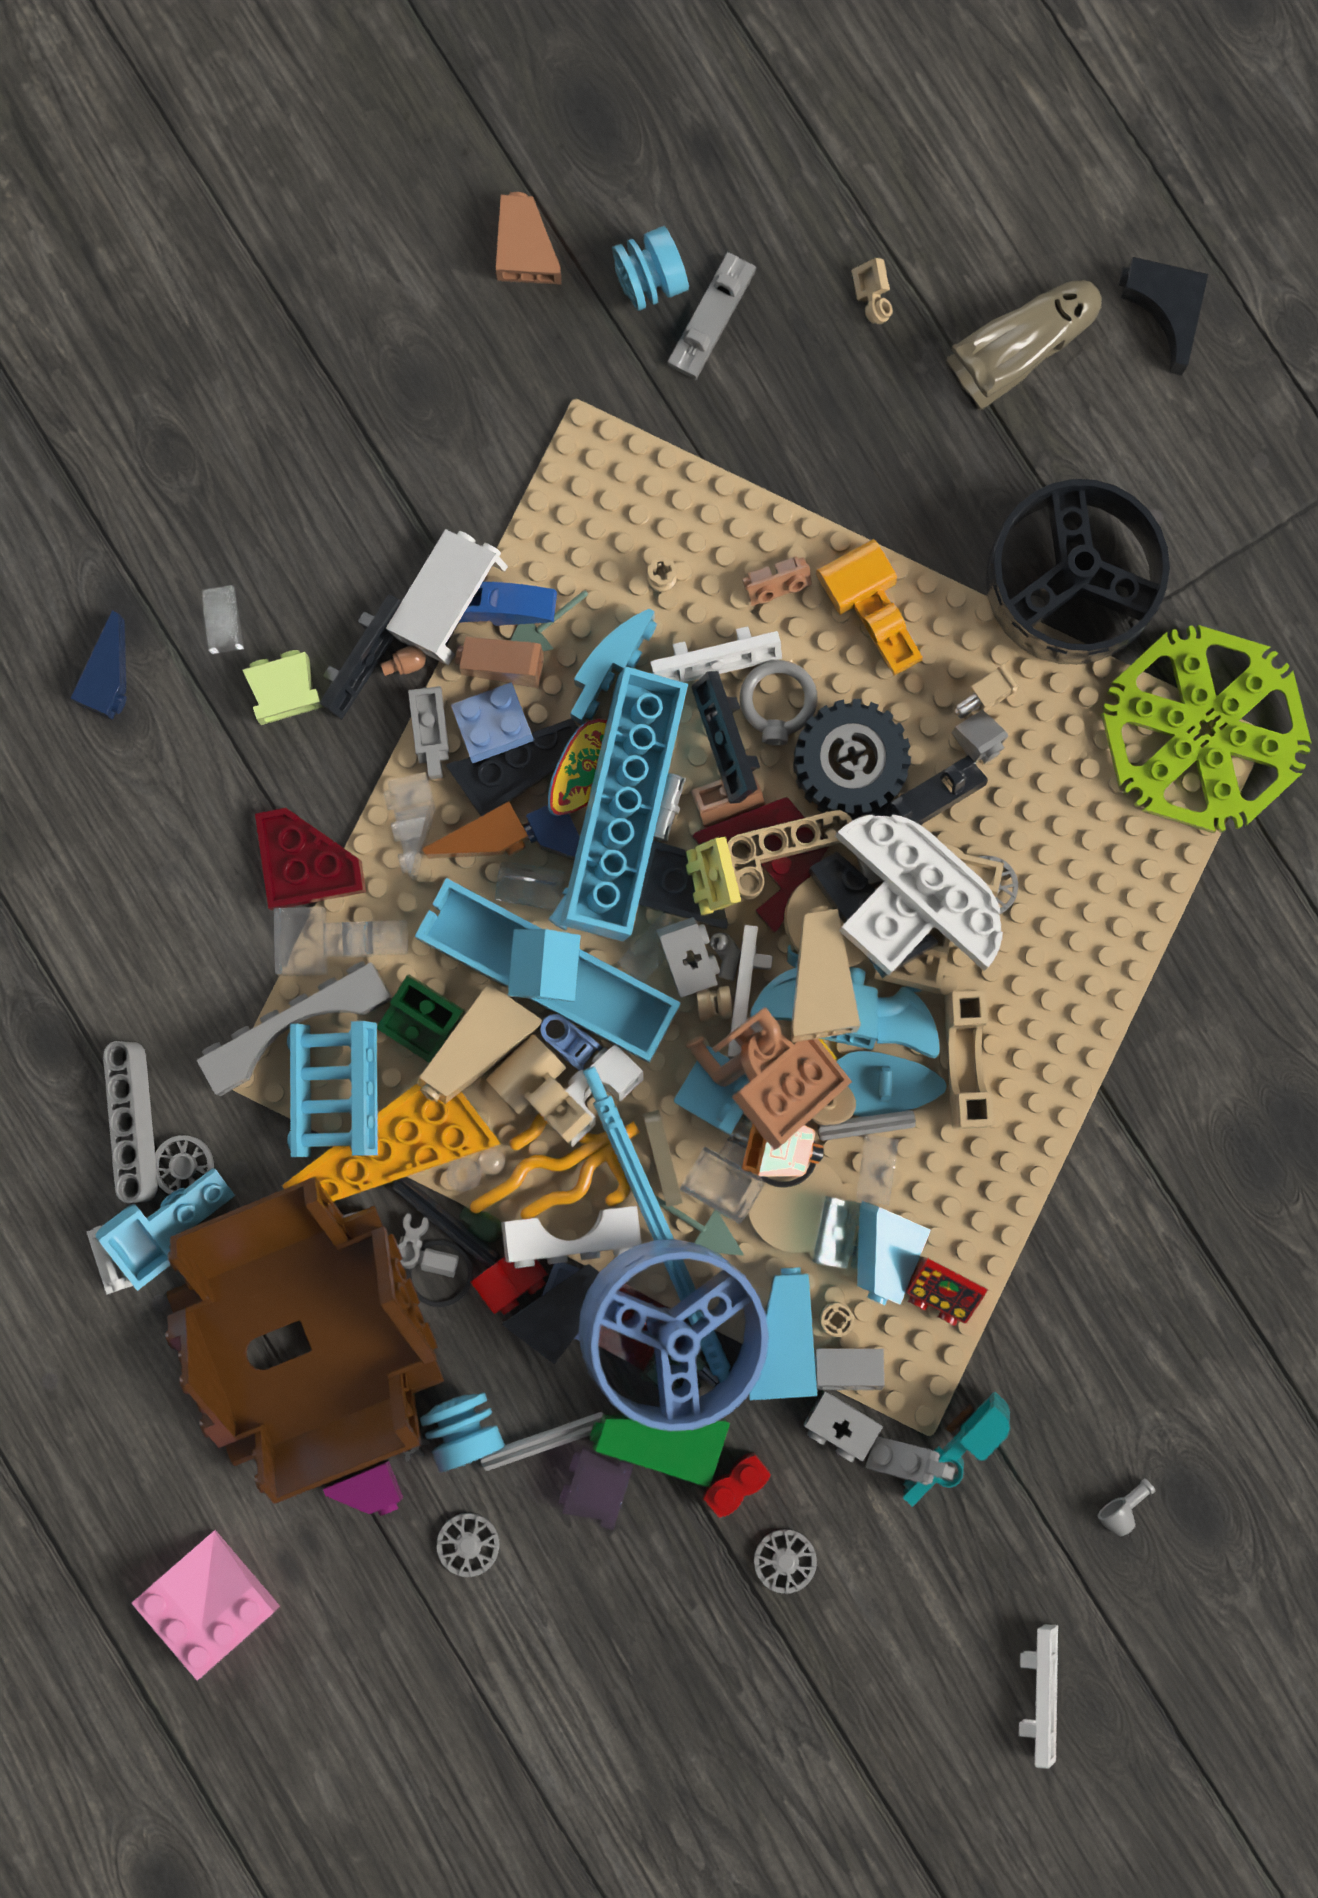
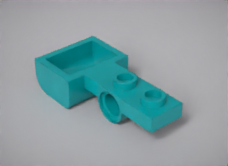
M994 1391L965 1421L960 1431L943 1449L938 1446L933 1450L940 1454L938 1462H952L957 1466L958 1470L954 1473L952 1481L933 1477L932 1484L928 1483V1485L905 1480L903 1485L906 1488L903 1492V1499L913 1507L936 1482L948 1488L958 1485L963 1478L964 1461L961 1456L967 1450L978 1460L987 1459L1009 1434L1010 1409L1007 1402Z

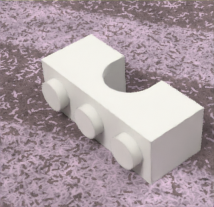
M616 1044L609 1050L606 1047L603 1048L592 1060L594 1064L591 1067L595 1066L605 1091L611 1093L619 1102L643 1081V1070ZM583 1070L578 1071L568 1082L570 1086L566 1089V1092L593 1120L569 1142L571 1147L596 1125L595 1116L585 1106V1101L592 1092L585 1079Z

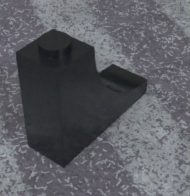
M1133 257L1129 266H1123L1120 273L1118 286L1123 287L1121 298L1141 306L1157 320L1166 335L1170 348L1171 365L1169 373L1182 375L1189 364L1208 274Z

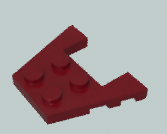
M784 797L695 832L692 838L700 845L715 838L726 837L728 844L729 840L736 835L805 817L788 797ZM802 827L796 831V837L802 843H809L814 839V834L809 828ZM770 835L764 839L765 848L770 851H777L782 847V842L777 836ZM743 844L745 848L750 852L749 847L746 844ZM829 846L760 863L762 868L780 888L778 892L755 910L757 915L773 933L778 931L784 921L785 908L789 897L801 883L811 877L808 873L809 868L821 861Z

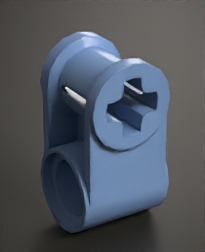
M550 1015L541 1024L540 1031L544 1040L579 1071H584V1064L596 1050L600 1051L603 1048L587 1033L578 1029L561 1015ZM554 1020L562 1022L565 1026L564 1035L558 1039H552L546 1034L547 1024ZM584 1044H586L585 1049L580 1053V1055L578 1057H575L576 1053L581 1049V1047Z

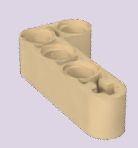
M840 810L831 811L732 837L727 845L740 897L753 899L761 893L764 886V876L760 863L842 843L835 837L837 834L835 830L826 831L823 835L824 840H821L820 828L817 823H822V830L831 827L833 820H837L839 825H847L852 822L851 817L846 812ZM802 827L809 828L814 834V839L812 842L802 843L797 839L796 831ZM770 835L777 836L782 842V847L777 851H770L765 848L764 839ZM738 843L746 844L750 849V855L745 859H737L732 854V847ZM745 875H752L757 879L758 887L753 891H745L740 886V879Z

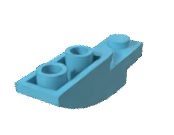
M647 609L618 626L605 637L583 663L574 678L575 686L583 689L570 713L571 718L575 722L582 725L586 718L593 719L600 706V702L596 701L602 690L607 692L615 678V674L612 673L613 669L621 672L625 666L635 668L642 655V651L638 650L644 639L649 641L657 627V623L654 622L655 611Z

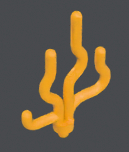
M540 1113L536 1115L527 1130L510 1140L509 1146L512 1150L521 1149L541 1135L547 1121ZM634 1121L625 1126L630 1139L640 1133ZM606 1131L600 1134L588 1132L578 1141L583 1145L564 1157L552 1158L545 1155H533L523 1159L515 1167L509 1179L472 1201L470 1210L473 1213H479L512 1193L522 1184L527 1173L532 1169L542 1168L549 1171H563L573 1167L587 1157L589 1158L584 1161L579 1173L578 1182L573 1189L569 1191H554L544 1195L523 1208L520 1212L521 1218L523 1220L532 1219L554 1205H566L579 1201L587 1193L591 1185L594 1170L604 1162L608 1164L619 1183L618 1188L605 1199L608 1206L614 1207L623 1202L628 1197L631 1188Z

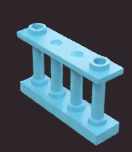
M351 1021L349 1033L310 1034V1025L290 1024L287 1046L290 1050L291 1131L288 1134L287 1142L291 1150V1157H311V1147L350 1146L353 1156H377V1023ZM349 1046L351 1048V1063L349 1066L311 1067L310 1047ZM349 1079L351 1081V1096L349 1099L311 1100V1080ZM349 1112L352 1115V1129L350 1132L311 1133L312 1113Z

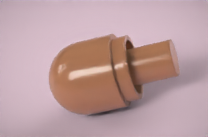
M412 645L397 650L396 653L392 654L394 659L380 665L385 676L399 671L400 675H407L420 670L424 666L426 655Z

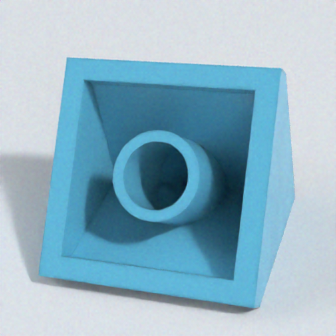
M514 929L508 996L575 1002L581 935L549 929Z

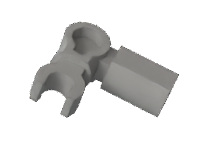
M406 1214L403 1220L406 1233L405 1236H401L398 1245L403 1257L400 1260L403 1267L411 1269L419 1265L423 1271L453 1278L459 1256L428 1248L425 1249V1252L421 1251L423 1242L420 1240V1236L424 1235L428 1230V1219L423 1218L422 1225L414 1229L410 1226L411 1214Z

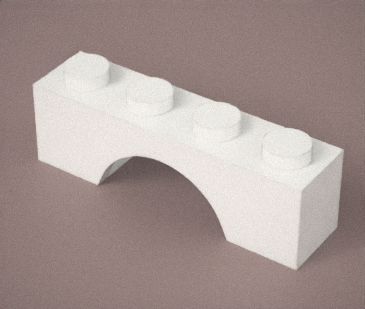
M637 1206L599 1210L597 1220L592 1229L581 1238L571 1241L560 1240L549 1234L543 1228L538 1218L501 1222L506 1262H514L515 1268L535 1266L534 1259L547 1258L548 1264L568 1262L567 1255L580 1254L581 1260L601 1258L600 1251L613 1250L614 1256H618L628 1249L641 1244Z

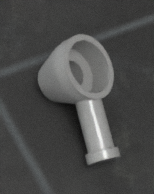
M1145 1478L1140 1481V1485L1124 1498H1117L1109 1502L1098 1513L1100 1522L1118 1536L1127 1535L1134 1529L1136 1524L1132 1509L1149 1494L1152 1495L1155 1492L1152 1484Z

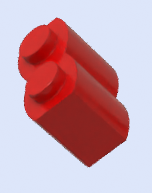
M503 1257L472 1280L471 1284L493 1314L501 1311L503 1315H506L520 1304L517 1298L528 1291L531 1296L545 1286L546 1282L543 1278L548 1273L538 1259H534L535 1266L515 1268L514 1262H506L505 1257Z
M755 1452L747 1453L732 1465L729 1473L720 1475L712 1480L710 1488L706 1487L703 1498L719 1518L727 1516L740 1506L745 1496L756 1493L767 1483L771 1475L770 1471Z

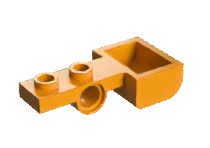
M872 539L816 570L817 578L839 615L852 608L855 609L894 676L922 661L923 656L908 633L899 609L893 602H890L884 592L896 585L897 575L876 540Z

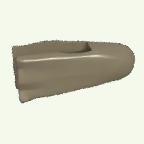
M1074 280L1042 293L1021 308L990 321L961 342L952 346L954 354L946 359V364L954 370L961 387L973 398L977 408L983 410L1024 380L1043 360L1067 346L1094 322L1101 309L1102 297L1100 291L1092 282Z

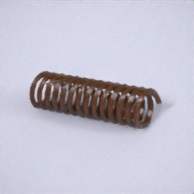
M968 1404L967 1408L963 1409L962 1413L958 1414L957 1418L953 1419L952 1423L948 1424L947 1428L945 1427L948 1432L953 1434L960 1427L959 1425L963 1424L964 1420L968 1419L969 1415L975 1412L970 1404Z

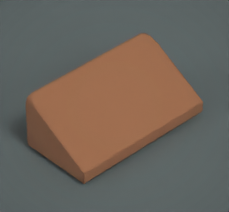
M754 772L752 773L758 790L741 803H729L722 779L691 790L704 827L718 824L765 805L763 794Z

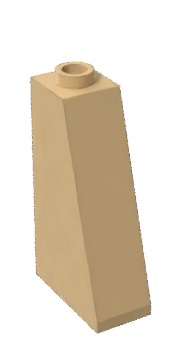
M827 906L810 909L809 914L804 915L801 927L790 1033L791 1043L854 1033L860 1027L843 934L839 931L841 923L838 909L829 910Z
M488 983L419 1077L418 1085L422 1088L420 1090L421 1093L433 1102H437L439 1099L446 1104L514 1052L531 1034L536 1035L541 1028L543 1020Z

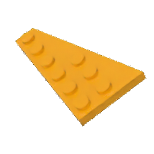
M416 1083L377 1113V1156H353L350 1146H333L284 1183L282 1187L286 1189L315 1176L334 1202L501 1145V1143L462 1091L444 1104L439 1099L437 1102L428 1099L421 1093L420 1090L422 1088Z

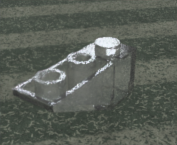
M426 772L387 781L389 790L384 791L387 809H394L396 822L391 823L395 842L401 841L403 853L398 854L402 873H408L411 880H416L424 854L422 848L426 847L436 809L429 777Z

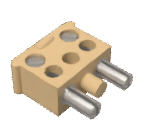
M1005 664L971 686L970 697L956 706L955 712L959 714L958 717L960 719L977 708L983 709L986 712L1016 693L1018 684Z

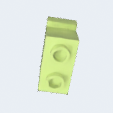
M299 650L288 651L281 655V659L271 662L268 659L257 660L249 664L250 668L243 670L259 704L253 707L256 719L261 725L323 707L319 704L321 701L320 694L316 689H313L310 659L306 652L300 653Z

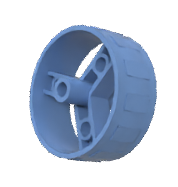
M677 1239L653 1240L634 1246L616 1256L599 1272L588 1289L581 1309L579 1338L583 1359L590 1376L606 1398L631 1419L648 1427L662 1430H693L712 1424L731 1413L753 1389L760 1377L767 1356L769 1335L766 1314L759 1296L744 1274L717 1252L700 1244ZM694 1259L709 1262L723 1269L672 1309L667 1307L658 1308L618 1291L636 1273L650 1265L667 1260ZM714 1297H719L717 1307L708 1310V1302ZM744 1307V1340L738 1358L729 1371L728 1378L699 1398L695 1356L700 1349V1340ZM634 1309V1315L630 1320L621 1321V1316L625 1310ZM699 1310L702 1313V1317L689 1327L683 1319ZM647 1317V1329L649 1333L642 1330V1327L644 1326ZM600 1325L655 1347L660 1407L638 1404L621 1396L607 1384L600 1366L598 1352ZM668 1354H669L674 1360L680 1361L681 1364H680V1365H671V1366H670V1365H669V1360H668ZM677 1378H684L680 1388L671 1389L673 1381Z

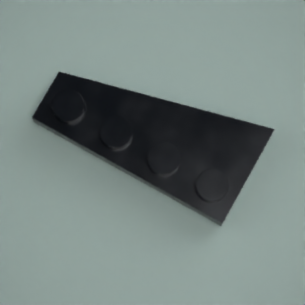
M570 718L533 732L534 741L473 764L471 758L468 757L460 761L448 763L446 767L479 815L483 816L499 806L512 801L553 773L567 743L579 727Z

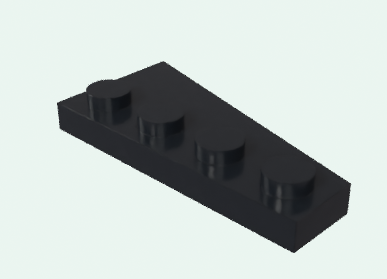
M837 851L812 865L808 870V873L834 909H838L839 917L844 924L876 891L868 883L869 879ZM931 934L926 935L894 971L934 948L939 941ZM868 957L882 978L886 977L887 974Z

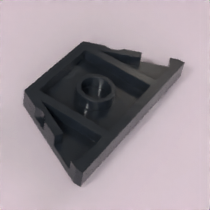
M652 841L638 906L684 919L694 917L696 922L727 930L728 921L725 908L714 910L711 914L701 915L699 904L694 902L693 893L695 888L692 875H688L686 864H688L687 850Z

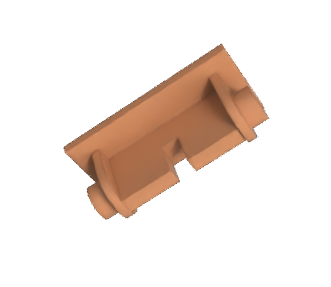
M795 556L775 564L778 574L773 576L769 566L747 573L748 577L742 578L746 591H748L751 606L770 602L776 597L791 592H798L812 585L809 564H806L804 557L798 559Z

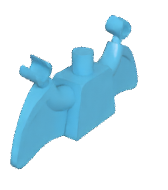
M791 945L788 946L787 962L795 968L780 974L763 989L752 1007L750 1017L766 1007L775 1020L792 1021L799 954L792 952ZM850 967L860 1027L854 1033L819 1039L871 1050L877 1039V1044H900L927 1057L936 1058L940 1047L935 1022L927 1006L914 993L921 992L922 990L906 986L901 987L894 996L878 997L876 988L864 985L866 972L860 968Z

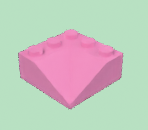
M216 1530L132 1602L133 1606L197 1681L280 1607Z

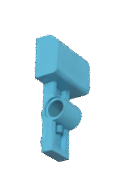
M212 1168L186 1189L180 1188L169 1194L162 1201L161 1208L148 1218L143 1215L135 1204H131L104 1224L97 1231L95 1237L138 1291L170 1266L168 1252L171 1251L169 1249L170 1237L195 1227L233 1198L235 1194L217 1170Z

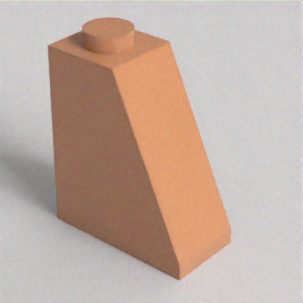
M521 192L501 195L496 258L497 280L561 284L560 265L534 198Z
M465 637L464 646L458 645L455 664L460 665V672L465 676L503 683L512 682L514 685L538 689L544 655L542 646L539 643Z

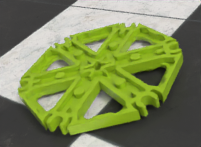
M1192 625L1186 629L1188 634L1187 640L1180 639L1177 629H1174L1170 632L1169 642L1166 632L1110 685H1116L1120 688L1110 687L1107 694L1115 696L1118 703L1117 705L1105 703L1102 708L1107 713H1115V716L1107 715L1104 712L1101 716L1118 786L1120 787L1128 779L1131 780V783L1124 788L1123 794L1126 795L1132 789H1137L1141 796L1134 804L1136 807L1141 806L1148 799L1150 803L1141 810L1143 812L1211 833H1215L1217 829L1221 833L1226 830L1225 818L1232 819L1235 829H1239L1243 825L1242 817L1239 814L1241 813L1245 826L1248 825L1303 774L1292 771H1301L1306 766L1296 761L1295 754L1297 752L1308 754L1310 748L1306 745L1311 744V739L1294 671H1291L1287 677L1281 678V675L1288 670L1290 665L1286 663L1280 669L1274 668L1271 662L1278 654L1276 651L1262 658L1264 652L1271 648L1270 646L1201 625H1197L1195 629ZM1211 645H1218L1244 653L1250 661L1249 667L1217 697L1206 657V650ZM1161 656L1169 657L1181 703L1141 691L1136 684L1137 677L1157 658ZM1278 690L1285 695L1292 728L1289 733L1281 734L1239 720L1269 692ZM1212 709L1213 712L1207 716L1206 713ZM1217 717L1218 720L1210 730L1213 736L1209 734L1201 735L1195 741L1193 738L1199 734L1202 728L1199 722L1207 724ZM1129 723L1173 738L1145 764L1133 766L1127 757L1122 727L1124 724ZM1225 723L1227 726L1220 730L1219 728ZM1192 728L1193 730L1188 734L1186 731ZM1205 742L1206 745L1202 748L1200 745ZM1231 755L1275 768L1277 770V779L1255 800L1247 801L1243 799L1240 794ZM1195 761L1207 805L1206 810L1203 812H1195L1169 804L1164 798L1165 789Z

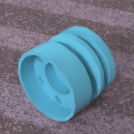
M665 226L643 234L645 250L641 251L634 239L628 240L627 247L630 256H628L622 244L612 247L615 270L620 285L638 311L646 308L643 293H645L651 304L658 303L656 290L658 286H660L668 298L689 290L684 265L676 245Z
M485 1392L458 1396L436 1405L429 1413L419 1418L422 1426L437 1422L438 1428L425 1433L427 1439L443 1438L444 1443L431 1451L439 1472L470 1463L505 1446L496 1425L481 1427L480 1421L492 1414L491 1408L478 1412L475 1411V1406L487 1401Z

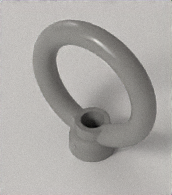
M774 660L757 666L747 675L740 690V706L743 715L755 729L763 732L762 742L769 745L788 744V735L803 728L809 718L814 715L817 707V689L811 676L802 667L789 661ZM774 673L787 674L795 678L802 686L805 696L804 705L800 713L792 720L787 722L775 719L767 721L755 710L753 705L754 688L767 675Z

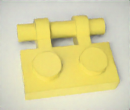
M726 837L712 839L695 846V849L686 851L688 859L686 869L688 875H692L695 888L693 898L694 902L699 904L701 915L711 914L714 910L723 909L741 902Z

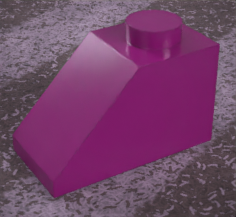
M389 1460L328 1485L323 1489L325 1496L367 1514L378 1511L379 1516L398 1509L396 1503L403 1499Z

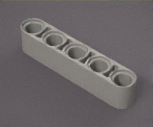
M114 1041L106 1046L103 1060L115 1191L117 1197L124 1203L147 1202L155 1197L158 1190L146 1053L142 1045L137 1042ZM124 1050L127 1054V1059L125 1062L123 1061ZM127 1083L129 1084V1087H130V1091H129V1094H128V1095L126 1094V1085H127ZM130 1115H131L132 1120H133V1124H132V1127H131V1128H130V1126H129V1118H130ZM133 1148H134L135 1153H136V1157H135V1160H134V1161H133L132 1156H131V1155H132V1150H133ZM136 1182L139 1186L138 1193H136L134 1189Z

